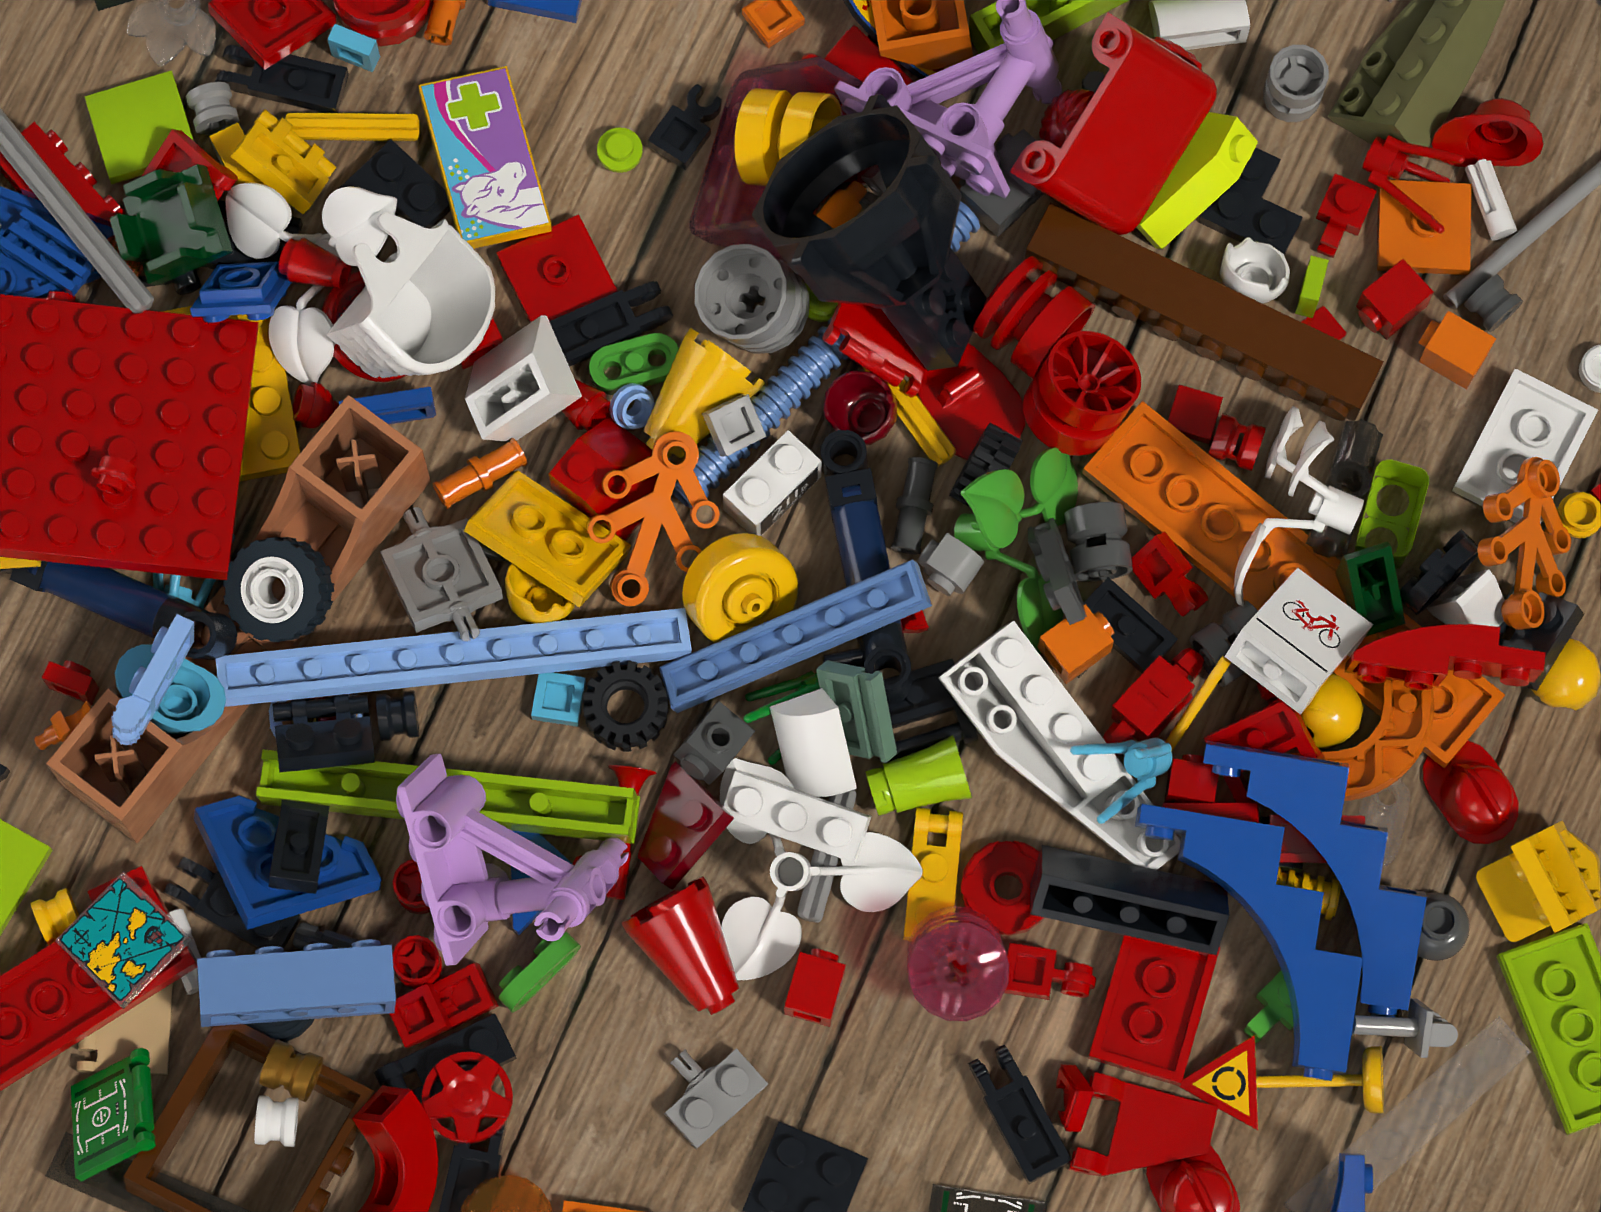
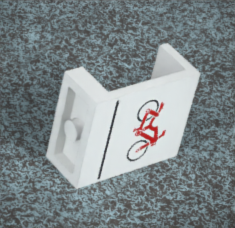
M1297 568L1242 628L1224 657L1301 714L1311 703L1326 679L1347 655L1350 657L1358 648L1373 624Z

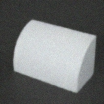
M1151 0L1148 4L1154 37L1170 40L1185 50L1245 43L1251 25L1245 0Z
M823 688L770 707L785 773L795 790L815 797H827L857 789L839 708Z

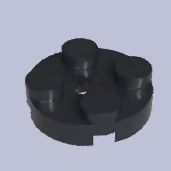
M1462 529L1458 531L1442 548L1446 554L1439 548L1435 550L1419 567L1422 571L1418 576L1420 580L1414 576L1399 590L1401 602L1416 615L1423 612L1440 596L1441 591L1452 581L1454 582L1478 556V545Z

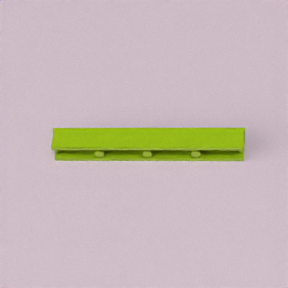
M263 749L260 787H257L256 797L261 801L262 805L281 806L283 799L330 806L329 812L405 820L397 809V788L419 766L375 761V763L279 773L277 751ZM446 769L447 777L469 775L475 778L483 786L486 794V802L479 812L512 831L602 841L615 837L621 839L624 843L635 844L641 797L637 796L634 788Z

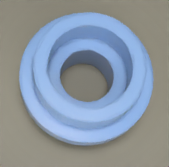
M631 383L624 385L616 391L611 399V418L624 429L644 427L655 405L653 396L647 388L640 384ZM634 400L633 407L627 411L628 405Z

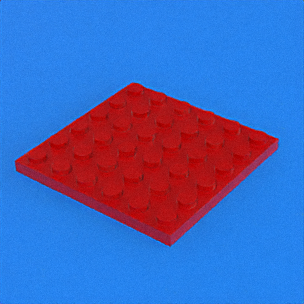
M0 294V557L228 580L259 322L225 319L220 322L208 323L203 320V317H192V315L151 310L135 314L129 308ZM102 456H115L135 465L138 469L135 476L136 488L132 491L125 490L123 496L108 494L96 486L98 479L92 476L91 470L93 467L98 468Z

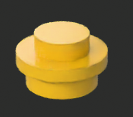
M1574 492L1567 495L1560 502L1557 511L1563 527L1568 530L1571 537L1587 538L1595 534L1601 527V504L1591 494Z

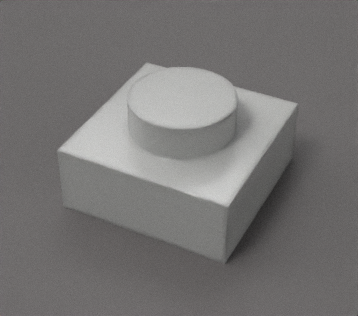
M749 394L738 395L702 413L720 456H729L767 437Z

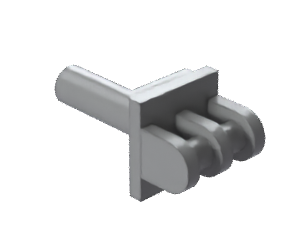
M1410 998L1408 1018L1371 1013V1016L1355 1015L1352 1034L1405 1037L1404 1045L1420 1058H1428L1429 1046L1450 1047L1458 1038V1031L1452 1024L1448 1023L1447 1020L1416 998Z

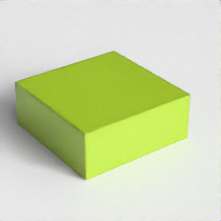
M1311 255L1305 271L1295 314L1313 318L1319 302L1329 262L1328 259Z

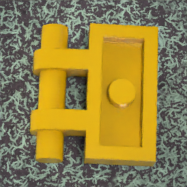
M264 109L230 157L265 185L279 192L291 206L301 214H304L313 205L337 166L323 156L325 151L314 143L311 146L291 130L293 125L286 119L281 117L278 120Z

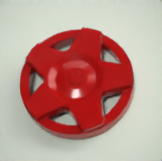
M460 1052L444 1058L432 1068L423 1085L422 1105L432 1127L440 1135L458 1143H476L490 1138L504 1126L512 1110L513 1091L506 1072L495 1060L476 1052ZM462 1061L479 1062L469 1071L464 1070L457 1064ZM497 1075L503 1083L505 1097L492 1089ZM439 1076L443 1089L441 1092L430 1097L432 1086ZM452 1118L456 1133L443 1127L437 1119ZM482 1118H498L490 1127L478 1132Z

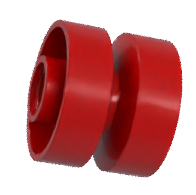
M1078 331L1067 334L1053 346L1026 390L1023 399V412L1029 428L1041 442L1050 448H1058L1061 453L1081 456L1097 452L1113 436L1139 396L1141 373L1138 364L1132 354L1121 343L1107 335L1093 331Z

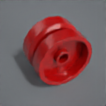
M333 0L336 16L343 27L375 39L380 47L400 44L415 36L428 21L433 5L432 0Z

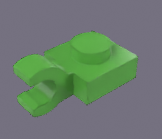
M1281 970L1257 994L1256 998L1265 1007L1243 1030L1249 1037L1255 1035L1256 1044L1279 1021L1289 1031L1293 1028V1013L1289 992Z

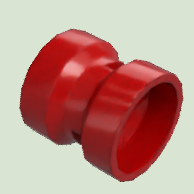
M1222 413L1209 455L1219 461L1226 458L1234 460L1238 467L1252 471L1266 427L1254 423L1245 426L1239 424L1236 417ZM1243 433L1244 437L1239 452L1236 453L1234 450L1239 435Z
M413 859L401 864L394 873L392 881L394 892L401 906L410 913H429L430 908L425 905L421 895L422 879L417 862L413 861Z
M414 935L402 939L395 946L392 953L393 968L400 982L407 988L414 990L426 983L434 984L440 979L443 970L442 959L431 940L420 935Z

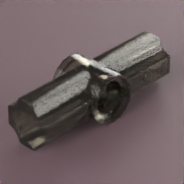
M1362 419L1358 421L1346 420L1342 426L1326 480L1323 483L1327 487L1330 485L1339 490L1342 489L1338 484L1344 485L1352 492L1349 494L1364 499L1371 487V473L1383 434L1378 431L1375 424ZM1325 525L1322 533L1310 529L1306 544L1312 547L1314 553L1324 557H1343L1348 551L1354 528L1350 535Z

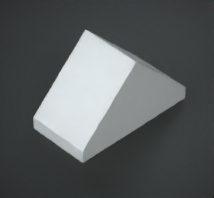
M1488 569L1458 577L1427 609L1446 625L1476 624L1499 627L1504 622L1501 608L1505 600L1495 576Z

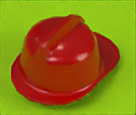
M1504 98L1487 100L1481 103L1471 114L1455 117L1443 123L1434 133L1432 139L1433 148L1464 156L1465 161L1462 164L1442 161L1457 167H1467L1481 159L1491 160L1493 166H1522L1536 159L1541 154L1544 145L1542 133L1530 122L1529 110L1512 100Z
M1468 740L1445 768L1427 756L1423 765L1424 785L1451 828L1461 838L1473 844H1491L1502 840L1513 830L1518 818L1519 801L1514 788L1493 757L1481 745Z
M1211 1145L1209 1146L1208 1153L1205 1155L1147 1167L1146 1176L1149 1187L1161 1212H1240L1237 1191L1220 1156Z

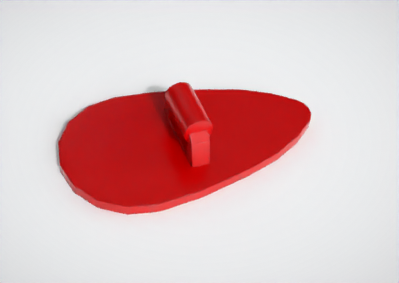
M970 343L967 344L957 367L925 370L921 380V388L917 393L918 397L956 448L955 456L968 460L989 423L998 426L1019 439L1021 438L1025 428L1023 402L1018 391L1003 373Z

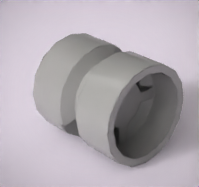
M1291 45L1281 49L1273 58L1263 89V100L1268 111L1276 118L1285 122H1301L1309 119L1320 105L1329 78V70L1325 58L1316 49L1306 45Z

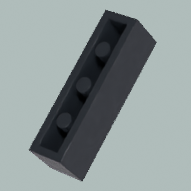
M1046 845L1041 847L1030 883V914L1213 955H1217L1229 918L1228 892L1217 883Z

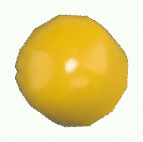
M514 564L508 566L505 577L506 595L511 610L523 621L529 623L560 621L567 617L575 608L573 603Z
M1569 639L1537 691L1532 690L1533 693L1543 703L1553 708L1563 707L1573 710L1583 708L1597 696L1601 684V672L1596 655L1582 642Z
M1332 673L1323 683L1311 703L1301 713V717L1306 727L1313 732L1314 737L1312 738L1316 746L1327 749L1346 741L1359 729L1363 706L1353 686L1344 678Z

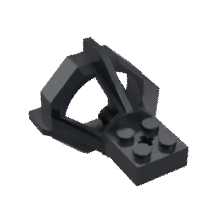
M882 94L872 95L869 97L862 112L837 116L777 162L752 216L793 272L803 278L819 301L868 305L876 309L881 308L927 371L958 366L973 333L974 324L987 300L981 288L951 249L962 194L941 166V161L900 108L897 105L891 106ZM878 165L886 191L868 208L834 229L813 214L819 204L840 184L855 174Z

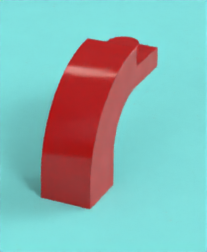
M382 1085L352 1118L369 1143L375 1162V1176L370 1195L358 1212H428L433 1200L438 1176V1150L432 1124L412 1089Z

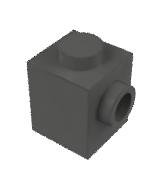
M718 701L705 714L673 755L681 761V766L686 773L697 780H704L710 785L726 769L755 730Z

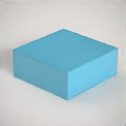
M334 24L327 39L331 55L373 72L380 59L377 41Z
M554 672L538 674L531 713L532 720L578 727L586 678Z

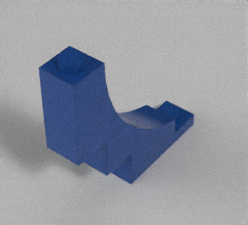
M1207 741L1203 763L1213 765L1212 773L1240 777L1241 769L1251 771L1247 797L1270 808L1300 831L1324 857L1339 880L1350 903L1357 925L1361 957H1363L1360 1003L1369 1004L1368 1011L1380 1015L1396 1016L1397 1009L1408 1011L1427 896L1426 892L1380 885L1388 837L1387 828L1341 820L1350 768L1349 764Z
M1141 804L1137 808L1135 827L1146 828V837L1173 841L1174 833L1182 834L1178 860L1197 869L1223 887L1243 906L1270 943L1288 988L1293 1013L1294 1049L1292 1066L1304 1068L1303 1077L1323 1081H1332L1333 1073H1346L1363 957L1315 950L1324 892L1276 884L1285 827Z

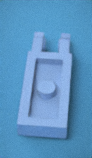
M176 614L169 629L162 626L158 631L151 647V653L154 654L147 668L140 666L131 681L129 693L133 695L120 699L116 705V711H113V738L120 745L132 746L133 743H137L140 735H143L147 725L152 720L194 642V621Z

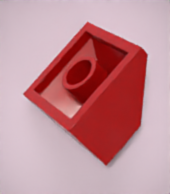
M607 417L577 438L548 473L551 489L590 518L597 514L607 515L652 493L658 474L631 485L629 493L620 499H614L605 494L602 489L604 475L611 470L622 471L652 456V449L626 429L617 425L613 419ZM619 475L611 477L608 481V488L612 493H619L625 487V481ZM643 518L616 531L615 535L627 541L641 524ZM606 520L597 521V523L610 531V525Z

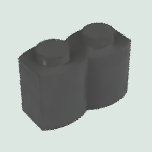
M1025 129L1021 130L1014 137L1010 133L1006 134L995 145L1000 156L999 167L1010 188L1006 198H1002L992 192L989 196L982 195L968 186L966 180L961 178L959 184L962 186L960 188L962 194L961 202L967 205L977 218L997 237L1013 225L1032 204L1044 195L1043 192L1010 173L1021 152L1027 145L1036 141Z

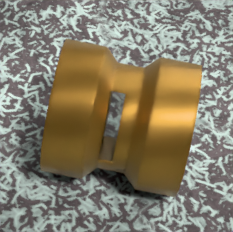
M277 1039L264 1063L259 1084L273 1090L283 1085L284 1089L289 1091L291 1097L306 1102L318 1080L323 1065V1057L311 1052L295 1055L292 1045Z

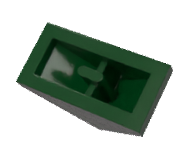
M1387 541L1344 555L1335 574L1347 605L1373 624L1365 637L1406 624L1390 543Z

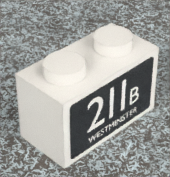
M788 430L723 494V510L748 533L762 536L821 478L822 461Z

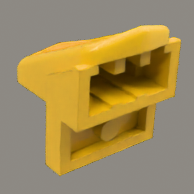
M1563 820L1510 846L1513 853L1481 868L1476 874L1477 882L1505 937L1511 942L1520 941L1549 926L1556 933L1601 909L1599 856L1574 833L1568 831Z

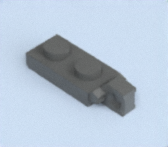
M1050 518L1049 521L1033 528L1032 526L1029 527L1028 543L1035 555L1044 581L1048 582L1043 584L1053 611L1062 608L1069 625L1085 619L1087 615L1072 564L1065 551L1060 530L1054 518Z

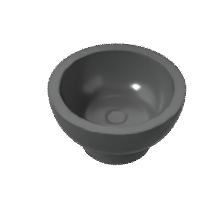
M1426 893V906L1417 955L1432 961L1445 960L1456 955L1464 947L1470 931L1469 918L1464 907L1455 898L1444 893Z

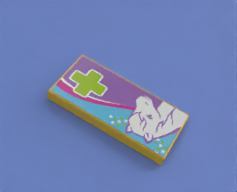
M507 66L418 85L421 103L453 220L461 238L465 239L475 249L551 232L552 224Z

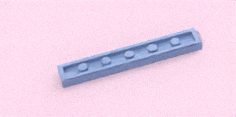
M912 559L660 666L659 670L671 709L679 713L931 607L932 604L918 563Z

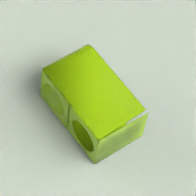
M1391 459L1383 460L1377 465L1354 552L1367 548L1365 546V539L1371 530L1375 528L1389 529L1395 534L1398 541V547L1393 554L1395 568L1400 569L1412 549L1429 486V476L1424 469ZM1397 485L1407 492L1409 505L1404 513L1398 516H1389L1378 508L1376 498L1378 492L1383 487Z

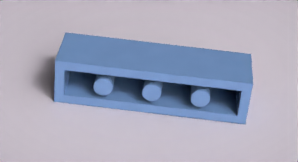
M360 940L352 943V948L333 949L332 945L328 943H314L304 946V951L284 952V948L277 946L259 948L252 955L236 956L235 951L232 950L211 951L206 954V958H197L201 1027L394 1013L396 993L392 945H381V942L378 940Z

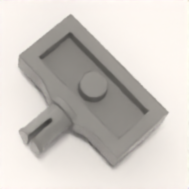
M737 1048L718 1065L710 1067L705 1071L686 1052V1049L679 1054V1057L690 1070L678 1057L670 1062L688 1081L689 1085L683 1097L664 1114L695 1149H698L768 1085L765 1079Z

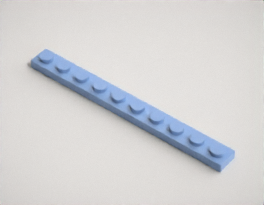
M685 608L479 629L480 634L475 639L472 638L469 632L470 641H462L460 633L457 631L225 655L215 658L217 678L225 691V707L609 667L612 666V663L620 661V665H628V661L638 664L676 660L691 654L692 648Z

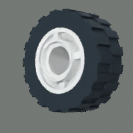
M291 537L256 540L251 542L249 547L242 548L237 553L236 559L230 562L228 580L223 582V587H225V596L223 597L225 605L227 604L229 607L231 619L233 621L236 620L240 625L239 628L244 633H250L254 635L253 638L261 641L281 642L309 635L315 631L313 628L323 623L326 619L325 614L327 610L331 609L333 603L331 596L332 592H334V583L331 582L330 575L332 572L330 567L324 563V557L321 553L311 548L312 545L305 541L298 542L296 538ZM277 577L285 585V595L281 601H278L272 592V585Z

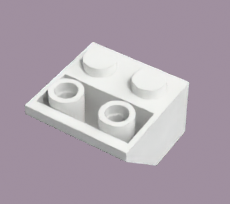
M541 315L474 362L465 401L483 440L509 442L510 439L514 438L517 441L582 397L547 316Z

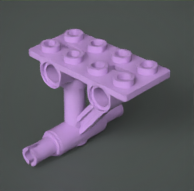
M997 0L996 10L1002 19L1000 34L1004 44L909 85L905 84L898 71L888 67L878 68L871 72L859 89L842 81L837 83L834 89L842 103L841 108L847 115L862 112L870 96L882 94L891 106L897 105L919 131L941 161V166L950 178L952 175L958 176L966 180L968 186L976 192L985 196H989L992 192L1002 198L1007 197L1010 188L999 167L1000 156L994 143L1005 127L1003 123L1004 118L1025 85L1032 87L1036 100L1042 99L1044 104L1052 103V99L1062 93V85L1057 79L1059 65L1052 50L1053 41L1046 35L1038 15L1027 8L1025 0ZM988 83L976 104L963 102L956 103L948 108L939 105L943 101Z
M441 754L430 755L397 788V809L399 814L405 818L410 836L409 852L419 868L422 879V898L425 905L430 908L435 926L434 941L438 950L442 951L446 966L456 965L488 930V921L505 920L515 913L544 910L535 919L534 925H541L536 932L544 940H559L568 927L578 926L596 906L603 905L606 894L617 882L620 866L628 860L629 852L623 853L628 848L627 845L619 838H607L600 844L597 850L586 852L575 865H572L481 814L479 811L486 802L483 786L469 775L447 777ZM481 849L529 875L530 878L509 880L507 874L500 867L484 862Z

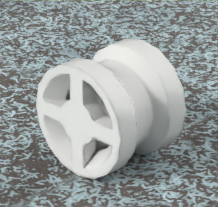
M259 1095L255 1121V1144L265 1145L269 1141H280L285 1147L295 1146L299 1108L298 1098H287L284 1102H276L269 1096Z

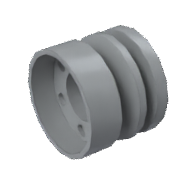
M739 244L728 246L714 253L702 266L695 283V306L701 321L716 335L726 339L736 347L754 354L773 353L790 345L802 332L809 315V293L803 278L794 273L788 264L765 249L752 244ZM763 298H765L764 306L758 305L754 310V303L762 302Z

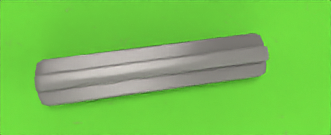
M851 790L829 796L828 801L853 810L856 791ZM814 849L810 865L811 867L837 866L839 857ZM834 875L811 876L809 883L803 888L797 909L799 918L819 923L822 920Z

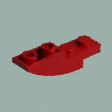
M1447 624L1416 628L1375 640L1352 653L1345 664V672L1357 674V679L1368 683H1383L1386 679L1404 681L1405 687L1414 690H1430L1433 686L1438 687L1448 675V670H1453L1454 676L1463 679H1479L1482 675L1499 677L1500 682L1505 685L1527 686L1529 682L1534 683L1544 671L1546 652L1499 645L1500 627L1476 624Z

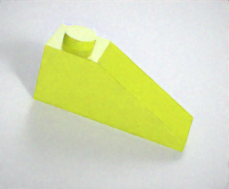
M1208 112L1143 219L1136 227L1155 248L1163 249L1239 179L1258 141L1237 116Z

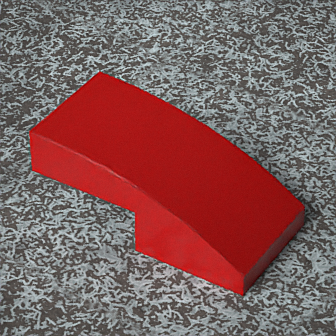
M472 963L434 984L426 983L397 998L395 1012L389 1014L404 1047L409 1048L469 1022L499 1007L480 964Z

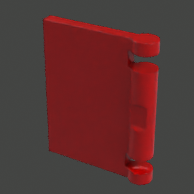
M838 303L822 340L829 345H833L838 340L840 334H843L845 338L839 346L841 353L876 374L893 387H897L904 379V376H907L909 380L903 388V393L913 398L921 388V380L926 368L882 309H876L868 305Z

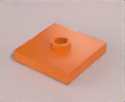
M1389 180L1444 226L1445 231L1442 234L1434 231L1378 186L1377 271H1388L1401 259H1404L1416 273L1469 274L1471 258V184Z

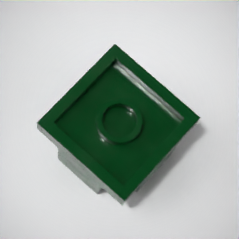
M196 164L181 172L158 169L123 185L125 195H127V197L123 198L127 215L118 213L111 216V226L121 258L123 260L140 262L144 268L148 284L161 285L233 252L207 166Z

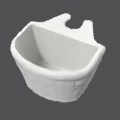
M384 212L378 216L377 223L381 230L394 239L397 245V252L390 255L385 262H382L376 258L367 244L358 243L353 247V256L366 286L327 335L334 343L340 346V349L356 365L360 366L365 373L374 378H387L398 375H431L450 370L464 361L479 346L490 325L496 307L495 284L491 268L474 251L465 239H462L460 234L448 224L446 219L441 220L437 225L428 229L391 213Z

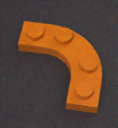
M1386 679L1384 682V705L1381 720L1371 736L1352 748L1322 752L1326 760L1349 764L1350 768L1344 801L1365 798L1380 792L1400 779L1416 762L1427 743L1432 727L1434 686L1430 690H1414L1405 687L1404 681ZM1290 753L1292 755L1301 756L1300 753Z

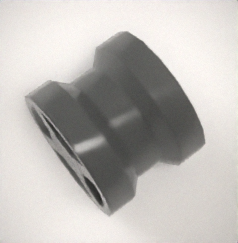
M1496 274L1482 284L1468 298L1464 306L1470 312L1478 313L1483 318V326L1489 332H1492L1521 306L1523 300L1517 294H1510L1504 288V280Z

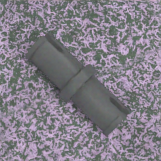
M912 457L908 459L909 465L903 495L897 497L896 508L899 510L891 549L905 554L917 555L921 554L926 517L931 515L934 505L930 502L938 463L926 458Z

